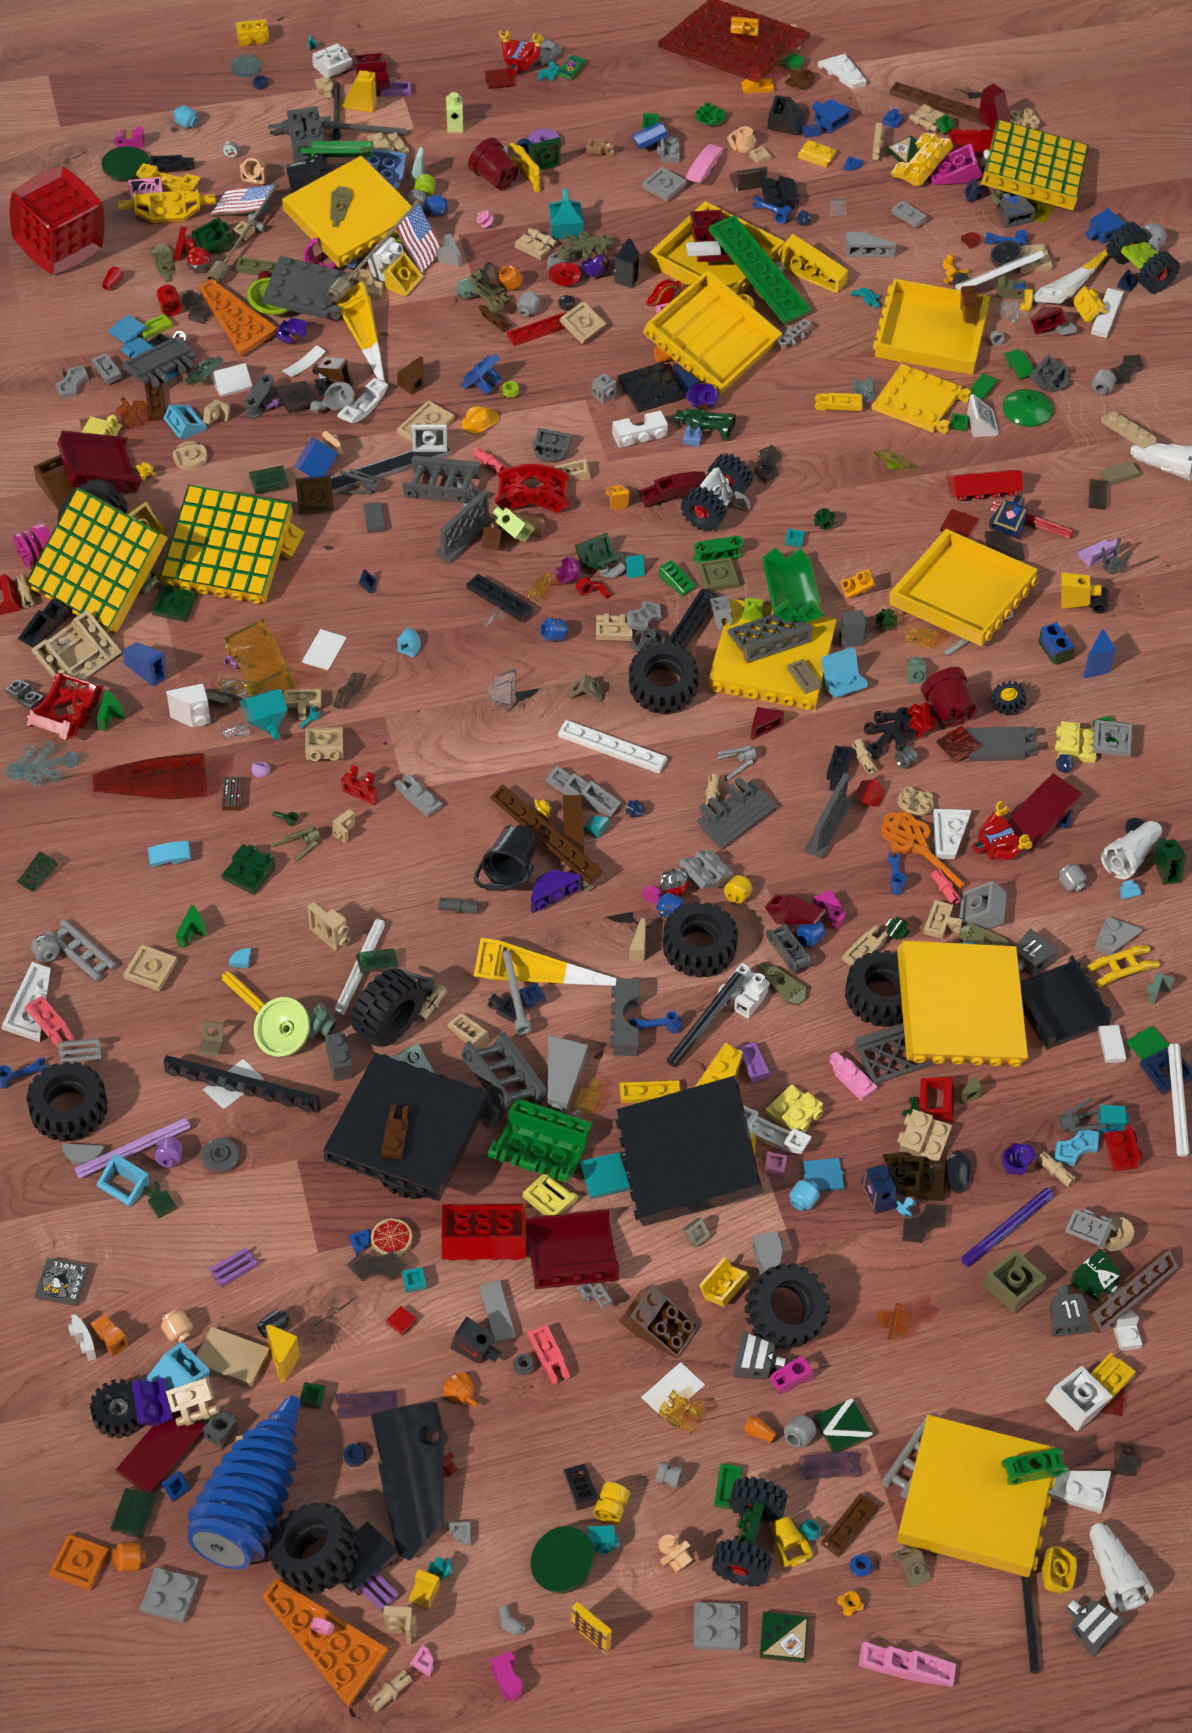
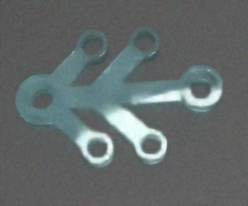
M46 741L43 743V750L32 763L26 764L30 758L36 755V749L33 745H27L24 748L25 753L18 762L9 764L5 771L6 775L12 780L23 778L34 786H40L43 783L42 775L50 778L53 782H58L62 778L60 770L47 769L48 767L64 764L67 768H75L79 765V758L75 752L68 751L63 757L45 760L49 754L55 751L54 743ZM29 771H35V772H37V773H35V774L32 775V774H30V773H28V772H29Z

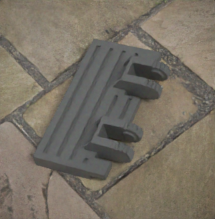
M174 337L123 362L122 366L124 370L143 384L148 382L156 388L159 386V381L162 383L168 381L165 373L175 369L179 373L184 374L187 371L186 368L194 369L195 364L192 359L196 358L197 354L182 340Z
M740 777L735 779L736 786L743 794L733 784H729L726 788L731 796L721 803L713 797L708 799V804L716 814L706 804L699 806L704 816L699 818L697 822L721 850L773 812L777 807L752 780L746 783Z

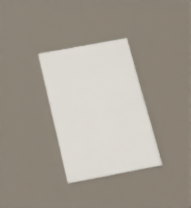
M320 629L304 656L302 663L328 670L347 637Z
M244 1059L228 1070V1072L258 1080L264 1079ZM208 1085L203 1089L223 1109L244 1094L237 1091L231 1092L218 1086L212 1087Z
M680 1362L641 1398L666 1420L705 1384Z

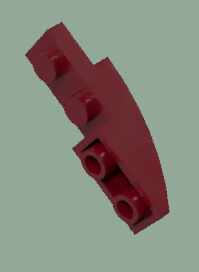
M704 471L677 473L654 480V485L638 491L644 506L648 507L674 496H677L678 499L687 496L694 487L700 486L707 476Z

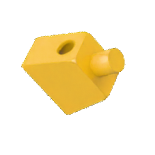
M1061 573V609L1089 606L1090 596H1101V585H1090L1089 575Z

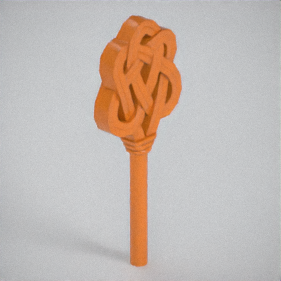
M891 812L884 816L880 835L883 839L889 841L890 848L894 853L898 854L899 852L901 855H906L909 852H913L916 855L925 856L936 868L941 869L943 874L959 889L965 887L966 884L929 851L930 849L926 841L929 839L930 828L926 823L915 820L914 816L908 812Z

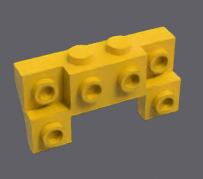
M923 133L916 142L917 148L921 149L909 163L900 162L896 164L895 168L891 171L892 177L904 179L913 186H921L954 147L951 139H938L936 133Z

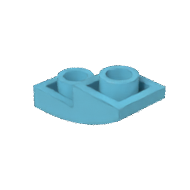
M188 841L164 843L148 848L149 861L152 867L169 862L175 865L191 859Z

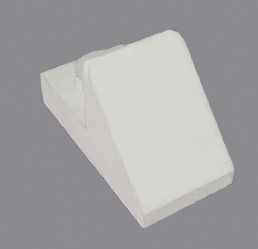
M1128 1309L1112 1323L1120 1351L1140 1349L1142 1347L1137 1329L1139 1317L1131 1309Z

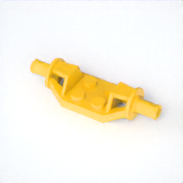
M195 189L196 191L158 192L140 195L133 193L132 200H117L118 211L133 209L135 216H140L151 223L186 221L197 211L200 212L201 205L216 204L215 194L200 195L198 194V189ZM195 202L194 206L186 209L185 203ZM138 205L148 206L149 212L139 209Z

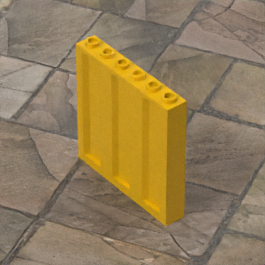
M709 270L703 273L647 322L643 331L647 338L651 339L674 361L697 378L699 382L712 384L718 390L719 396L775 346L776 340L782 335L777 328Z

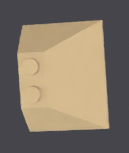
M88 610L73 619L69 626L47 641L46 639L31 649V652L53 678L57 673L64 672L84 680L122 653ZM66 679L63 689H67L68 683L71 689L74 688L75 682Z

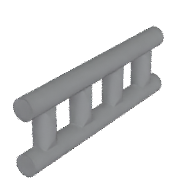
M66 919L61 920L60 925L63 928L55 934L50 930L45 933L52 935L59 945V949L96 982L102 978L99 972L107 966L111 970L117 967V964ZM70 933L76 939L66 945L61 938ZM82 944L88 951L79 956L73 950ZM95 955L101 962L92 968L86 961Z
M927 1415L881 1482L885 1487H889L893 1482L903 1488L900 1495L905 1499L908 1496L912 1477L909 1481H906L897 1474L903 1465L914 1471L916 1462L908 1457L914 1449L919 1450Z

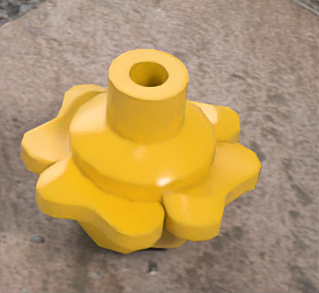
M142 462L141 465L135 466L143 481H145L147 476H155L153 466Z
M535 799L534 811L539 816L542 815L550 818L549 812L551 807L549 803L544 799L541 801Z

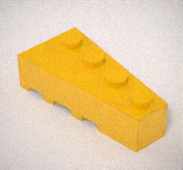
M792 234L783 244L781 263L785 265L786 272L837 294L847 283L848 270L796 235Z
M724 1043L696 1086L731 1076L737 1079L743 1051Z

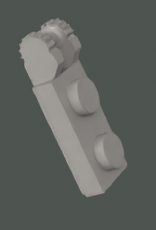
M409 774L403 776L405 783L410 786L408 789L400 780L394 782L396 789L403 794V797L427 818L442 808V803L418 782H415L414 778Z

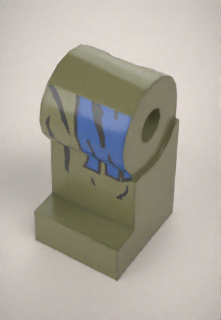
M999 275L996 298H1025L1027 282L1023 279L1007 280L1005 276Z

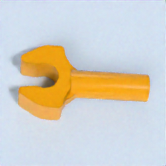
M950 268L945 272L949 277L943 279V281L948 285H952L953 277L957 273L967 275L969 270L964 268L956 271Z

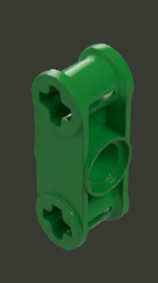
M734 535L698 541L694 544L695 553L693 560L697 563L729 557L738 559L743 555L742 546L744 540L742 537Z
M1052 1448L1042 1452L1011 1456L1002 1460L1001 1466L1006 1470L1008 1485L1013 1486L1024 1482L1065 1475L1068 1473L1069 1468L1064 1463L1062 1449ZM1031 1464L1037 1465L1039 1469L1033 1468Z

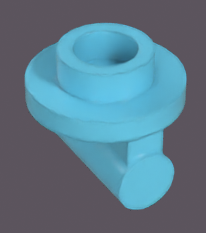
M1133 880L1122 882L1123 886L1119 887L1122 900L1141 895L1138 883H1134Z
M906 1198L904 1204L899 1200L896 1201L898 1205L896 1209L904 1217L906 1215L910 1217L913 1215L909 1209L916 1205L914 1199Z

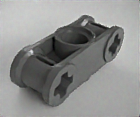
M261 375L245 399L244 403L247 407L245 413L248 418H258L275 393L273 386L274 377L272 375Z
M786 923L781 924L780 927L774 930L769 929L766 931L769 943L776 949L791 973L794 974L798 969L812 965L808 952L804 950Z

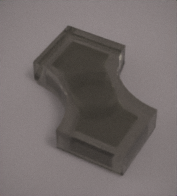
M488 261L480 273L486 285L494 289L500 286L499 267Z
M187 290L181 299L182 306L190 311L189 320L205 324L211 314V309L202 304V294Z
M1140 354L1125 355L1120 366L1111 368V372L1116 378L1115 384L1131 383V376L1143 370L1144 365Z
M770 445L758 451V457L761 462L754 469V473L764 483L778 477L779 472L775 465L782 459V454L773 445Z
M985 531L986 547L995 549L1016 560H1024L1021 542L1008 539L1003 531Z
M362 672L352 673L346 685L338 690L333 707L346 709L352 697L361 691L367 675Z
M926 1204L924 1211L914 1218H905L902 1241L923 1243L924 1237L929 1231L935 1228H945L947 1206Z
M361 1251L347 1264V1267L361 1281L376 1275L384 1276L393 1281L407 1265L393 1251L383 1256H371Z

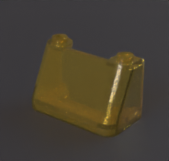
M264 619L224 638L227 643L224 647L228 655H233L245 678L246 684H244L248 695L252 693L255 696L273 689L284 691L298 687Z

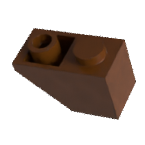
M422 356L413 360L408 366L397 373L398 386L411 395L424 387Z
M489 523V526H484L481 548L501 550L506 530L497 523Z

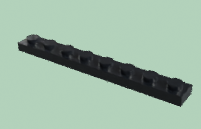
M166 1055L163 1061L165 1073L171 1076H180L190 1081L203 1082L212 1087H222L231 1092H241L249 1097L263 1098L268 1102L282 1103L284 1106L297 1107L306 1112L318 1113L320 1109L319 1095Z

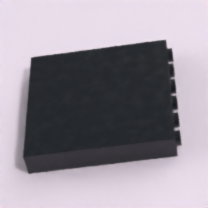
M375 1053L323 1149L324 1161L439 1202L488 1105V1092L479 1087L469 1086L462 1081L449 1079L445 1075L429 1072L425 1068L412 1066L405 1061L392 1059L388 1055ZM391 1104L396 1105L397 1108L395 1119H402L404 1106H409L408 1130L402 1159L381 1157Z
M734 1076L617 1109L618 1117L615 1118L617 1128L621 1129L622 1135H619V1141L625 1149V1153H622L625 1165H628L629 1171H626V1176L629 1184H632L630 1196L636 1204L633 1212L635 1219L640 1220L643 1227L763 1193L740 1088Z

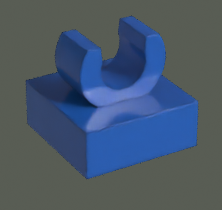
M893 108L883 118L882 124L897 129L903 121V115L899 114V109Z

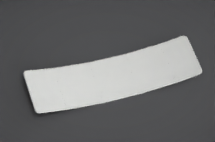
M316 345L302 359L282 371L290 377L295 376L316 362L326 351Z

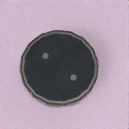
M1010 240L995 245L990 253L991 261L995 267L1002 266L1023 256L1020 244Z

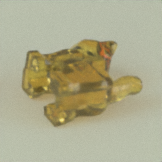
M673 1389L668 1396V1402L672 1406L669 1407L668 1403L664 1401L659 1408L658 1416L666 1419L670 1425L686 1430L691 1434L694 1429L689 1423L684 1422V1419L689 1414L692 1418L702 1422V1416L705 1412L704 1403L700 1400L691 1402L687 1398L679 1396L677 1391Z

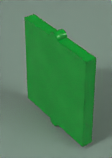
M1152 1026L1142 1032H1137L1134 1037L1126 1041V1044L1141 1060L1169 1047V1044Z

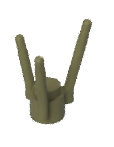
M311 826L305 830L283 837L284 839L272 843L271 846L275 847L301 838L304 844L308 843L309 846L294 859L298 861L309 850L318 845L317 840L320 839V834L315 826Z

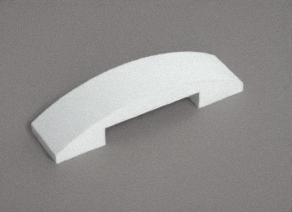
M373 378L365 386V393L351 407L346 405L337 414V417L350 423L361 421L379 403L388 388V384Z
M744 1106L749 1132L754 1133L757 1140L786 1152L802 1154L812 1139V1136L793 1128L792 1131H789L758 1117L757 1111Z

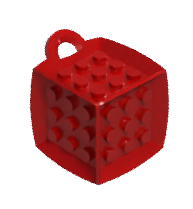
M64 166L41 173L12 191L9 207L12 238L37 265L51 275L83 262L102 248L105 231L103 204L85 182Z

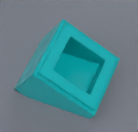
M643 555L625 558V571L628 578L644 576Z
M593 816L583 827V830L599 838L609 827V818Z

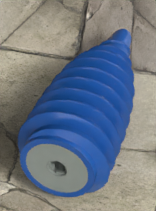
M290 1395L285 1398L276 1411L270 1413L268 1420L258 1422L256 1428L246 1431L242 1439L232 1445L231 1452L223 1456L221 1465L213 1470L212 1478L207 1480L204 1485V1491L197 1496L196 1505L189 1510L188 1542L206 1560L224 1568L241 1570L247 1568L250 1562H258L264 1558L265 1551L263 1547H267L270 1544V1533L274 1532L275 1528L278 1527L276 1518L281 1517L284 1512L282 1503H285L289 1498L286 1488L293 1485V1478L290 1472L295 1471L297 1467L295 1460L291 1456L298 1452L296 1445L293 1443V1438L297 1437L295 1427L301 1407V1401L298 1397Z

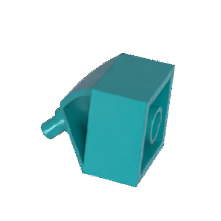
M562 189L561 201L549 203V225L553 239H565L566 235H573L575 238H579V232L584 229L581 201H571L569 189Z
M273 689L239 701L247 723L272 736L273 740L280 738L278 726L287 712L281 689Z

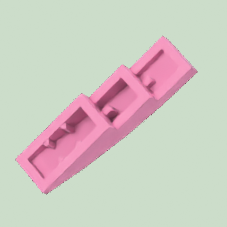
M708 144L692 164L686 179L698 183L706 179L711 173V168L716 165L717 158L722 155L723 148Z
M864 1642L861 1645L858 1664L860 1667L883 1674L952 1687L954 1684L956 1669L955 1663L916 1650L910 1653L892 1646L883 1648L868 1642Z

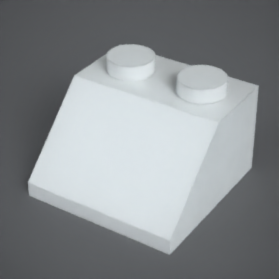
M412 425L413 452H447V425Z
M203 684L166 691L170 718L192 728L211 724L208 700Z
M1080 1366L1054 1386L1046 1401L1078 1431L1089 1423L1113 1396L1083 1366Z

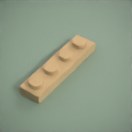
M1110 412L1101 417V423L1140 448L1156 443L1154 435L1117 412Z

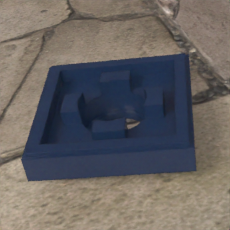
M1167 1047L1141 1060L1139 1063L1161 1095L1172 1090L1171 1076L1165 1077L1160 1070L1162 1067L1170 1068ZM1181 1056L1183 1084L1192 1080V1069Z

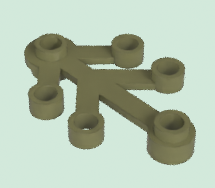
M586 231L579 232V240L575 239L573 235H566L565 243L577 246H560L558 258L567 260L571 258V253L582 250V257L588 259L592 257V251L595 246L596 253L603 255L606 253V248L612 247L614 239L608 234H603L600 237L589 236Z
M479 268L474 274H470L468 281L475 285L473 291L488 301V308L494 313H499L504 309L503 304L508 303L511 297L503 292L505 287L499 282L491 290L486 280L487 272ZM502 293L499 299L495 297L497 294Z

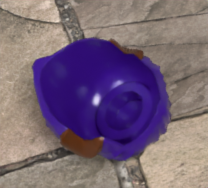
M599 255L595 259L588 258L586 261H582L581 267L591 278H596L607 271L609 259L604 255Z
M290 318L289 321L283 320L278 326L276 335L279 340L286 344L298 343L306 335L308 323L297 318Z
M697 383L689 389L685 397L695 408L705 410L716 404L719 392L710 383Z
M1011 1143L1003 1150L1002 1164L1008 1174L1023 1175L1028 1172L1030 1173L1038 1160L1033 1147L1029 1144Z

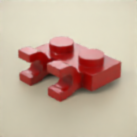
M351 765L350 772H346L341 779L342 791L375 805L378 801L377 788L372 786L375 774L368 772L366 780L362 779V781H359L356 778L359 768Z

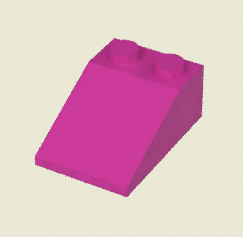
M970 143L948 153L930 176L934 185L969 183L971 179L977 180L983 174Z

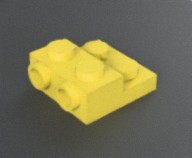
M1061 721V725L1056 728V737H1059V740H1056L1055 751H1058V758L1061 754H1067L1074 758L1073 761L1095 763L1096 753H1093L1094 730L1080 728V723Z
M791 1084L765 1109V1114L786 1130L792 1131L794 1128L804 1133L809 1128L810 1123L813 1120H818L823 1114V1103L809 1092L804 1094Z

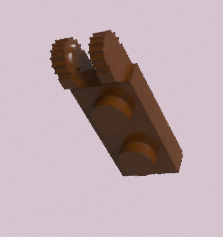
M391 1104L381 1157L403 1158L408 1130L409 1106H404L402 1119H395L397 1108L396 1105Z

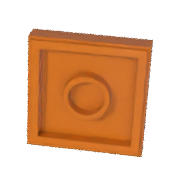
M68 1533L49 1571V1576L91 1591L110 1553V1549Z

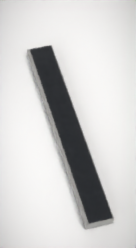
M448 446L447 452H413L411 450L355 470L381 479L413 468L411 461L413 456L444 458L451 455V450ZM343 474L331 477L332 495L363 485L364 481Z

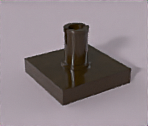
M330 475L295 478L299 514L334 511Z

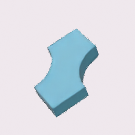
M1093 1130L1078 1131L1074 1138L1068 1141H1058L1056 1143L1054 1160L1065 1165L1074 1166L1076 1160L1081 1155L1089 1152L1097 1153L1100 1132Z

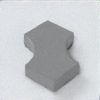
M84 365L67 369L66 378L55 384L61 400L77 396V388L83 382L89 380Z
M643 601L639 610H630L626 615L628 628L640 631L647 629L649 622L660 621L662 618L660 604Z

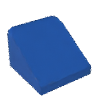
M819 125L801 126L805 138L820 136L821 127Z

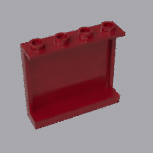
M62 430L57 445L70 486L80 487L81 484H86L90 480L101 479L111 483L117 491L137 493L142 479L140 475H134L125 449L128 437Z
M609 1210L526 1218V1233L535 1289L619 1281V1263L616 1260L609 1221Z

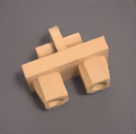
M665 1535L659 1540V1549L663 1554H666V1556L659 1560L663 1566L669 1563L673 1570L677 1572L693 1560L686 1550L690 1546L686 1540L679 1545L673 1535Z

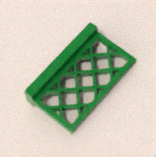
M311 141V147L300 148V153H312V157L314 154L323 153L324 158L374 157L373 141Z

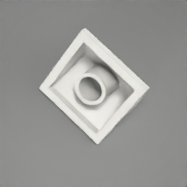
M246 363L209 373L220 397L252 389Z
M970 395L967 415L969 416L973 437L997 436L999 431L993 409L975 395Z

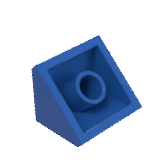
M311 437L294 467L310 477L324 476L339 453Z
M1101 629L1088 654L1084 678L1110 673L1116 649L1103 629Z

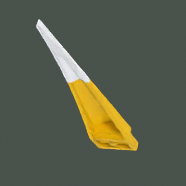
M360 282L351 287L349 292L340 301L336 302V305L341 306L340 313L377 379L385 382L371 299L365 284Z
M480 939L474 977L494 981H509L503 952L508 950L511 953L517 982L616 986V978L553 959L499 940Z

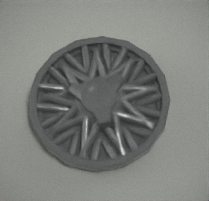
M217 1138L204 1146L201 1159L203 1165L208 1170L215 1173L230 1171L237 1165L240 1159V1151L238 1145L232 1140Z

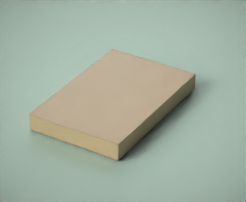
M428 400L397 428V434L412 442V425L448 426L455 420V415Z
M211 1327L196 1357L210 1369V1372L252 1387L270 1353V1348Z

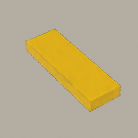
M680 1080L620 1082L619 1084L621 1103H640L681 1091Z

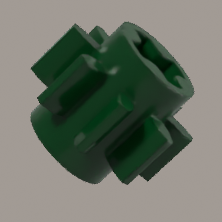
M829 508L819 509L814 514L815 526H819L821 530H828L835 524V514L833 511L830 512Z
M882 608V611L876 616L875 623L880 625L879 629L891 631L897 625L898 616L894 615V610Z
M899 916L895 919L889 918L885 924L888 928L887 934L896 940L900 937L905 939L910 932L907 928L909 923Z

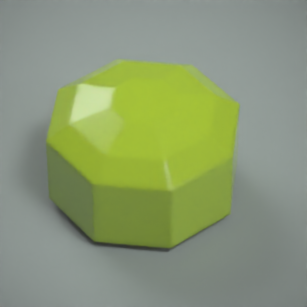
M513 381L504 383L502 385L503 395L508 398L518 395V384Z

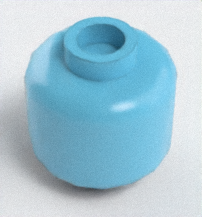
M182 105L180 108L177 107L173 113L175 123L185 129L193 128L198 119L196 111L186 105Z
M799 1180L789 1193L791 1205L799 1211L810 1210L820 1197L818 1185L812 1180Z

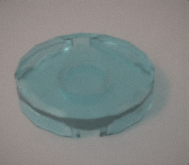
M252 54L238 55L235 60L234 58L232 59L230 64L232 73L242 78L253 77L262 68L260 59L255 58Z

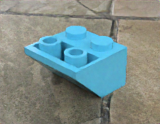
M180 1342L162 1356L148 1375L147 1381L154 1382L160 1378H166L168 1390L207 1377L209 1378L210 1369Z

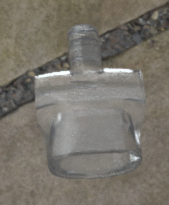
M1002 300L998 310V316L1012 323L1017 322L1019 316L1028 319L1030 312L1020 310V303L1016 300L1010 302Z

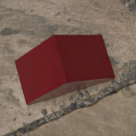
M1042 307L1030 319L1035 335L1067 323L1062 307Z
M757 707L751 728V739L754 740L783 726V711Z

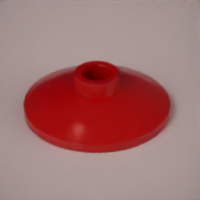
M562 262L553 265L549 269L548 276L556 285L570 286L580 280L581 271L572 263Z

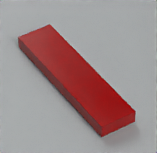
M566 312L508 331L507 337L513 346H517L567 329L559 322Z

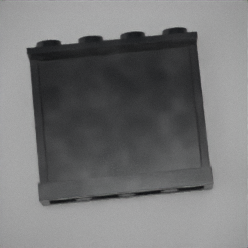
M1073 955L1070 956L1067 964L1022 981L1020 980L1023 1014L1046 1050L1098 1031L1099 1026H1109L1112 1017L1110 1008L1104 1004L1100 993L1094 989L1091 979L1085 975L1081 964L1075 960Z

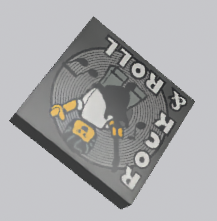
M47 1258L35 1292V1299L77 1306L89 1267L87 1265Z

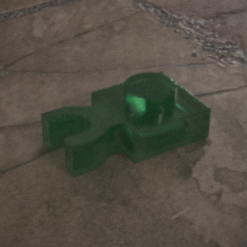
M155 1181V1190L151 1191L147 1186L143 1187L146 1196L150 1198L148 1199L150 1207L159 1219L177 1210V1207L167 1190L161 1192L159 1182Z

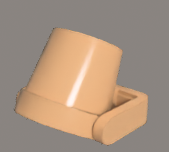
M747 126L740 127L727 137L732 149L741 153L752 151L754 143H756L753 130Z
M257 158L246 159L243 164H240L241 180L252 184H264L267 180L266 164Z
M324 431L322 436L325 439L320 442L339 453V456L344 455L336 433L331 435Z

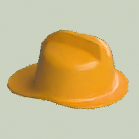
M474 406L467 411L466 417L462 421V428L471 434L481 433L499 421V414L490 408Z

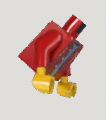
M506 30V35L504 36V31H500L499 35L503 38L502 55L504 62L509 68L508 72L516 75L518 70L528 71L539 60L540 44L544 42V37L534 33L532 39L535 42L510 40L508 42L511 33Z
M999 801L996 804L997 811L993 812L979 829L978 842L972 844L975 854L985 852L990 860H1011L1021 853L1023 848L1030 849L1032 847V842L1029 841L1028 835H1022L1019 839L1004 816L1000 817L1001 814L1005 815L1009 812L1008 806L1000 810L1004 805L1003 801Z

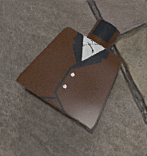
M326 357L319 365L315 364L313 366V374L319 375L321 379L326 378V384L330 383L332 385L336 382H345L351 387L354 384L348 359Z

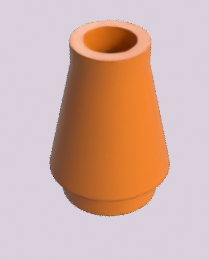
M750 1415L743 1428V1431L747 1432L746 1435L767 1441L768 1443H771L776 1434V1431L772 1430L758 1416L754 1417L753 1415Z

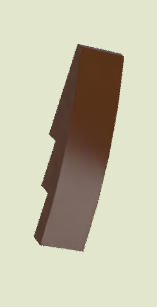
M562 795L564 837L584 854L581 795Z

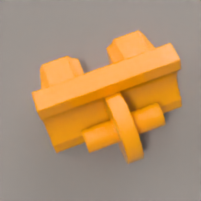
M731 17V33L758 35L759 19Z
M870 569L860 571L855 576L841 581L847 599L860 593L865 594L868 592V589L876 586Z

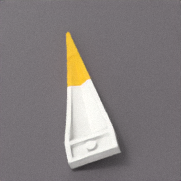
M1106 249L1072 273L1041 287L1033 295L1034 302L1060 304L1070 298L1109 256Z

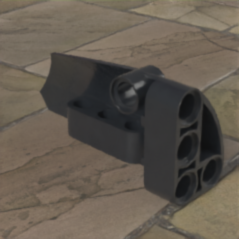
M437 1402L412 1404L371 1415L380 1457L378 1468L395 1546L398 1550V1555L409 1561L413 1559L425 1542L444 1523V1446L448 1441V1435L443 1429ZM438 1432L439 1437L437 1441L432 1442V1435Z

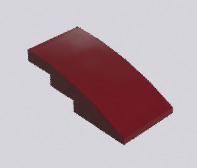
M383 52L352 55L356 77L359 71L375 73L376 90L391 88Z
M722 210L690 211L693 242L716 241L708 229L710 225L724 220ZM721 246L720 255L696 256L697 262L730 261V257Z
M1052 773L1009 819L1008 824L1019 839L1022 835L1029 836V841L1032 842V847L1029 850L1032 851L1069 814L1070 808L1082 798V793Z

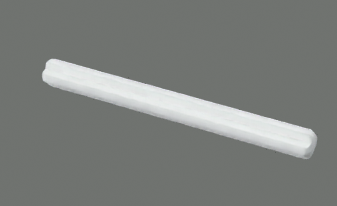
M376 919L335 1006L336 1014L344 1015L385 927L383 920Z
M1172 1043L1168 1047L1177 1155L1179 1157H1187L1189 1155L1181 1051L1179 1044Z

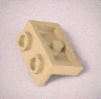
M384 1606L385 1630H389L390 1633L400 1634L405 1631L407 1644H412V1637L417 1636V1616L412 1614V1607Z

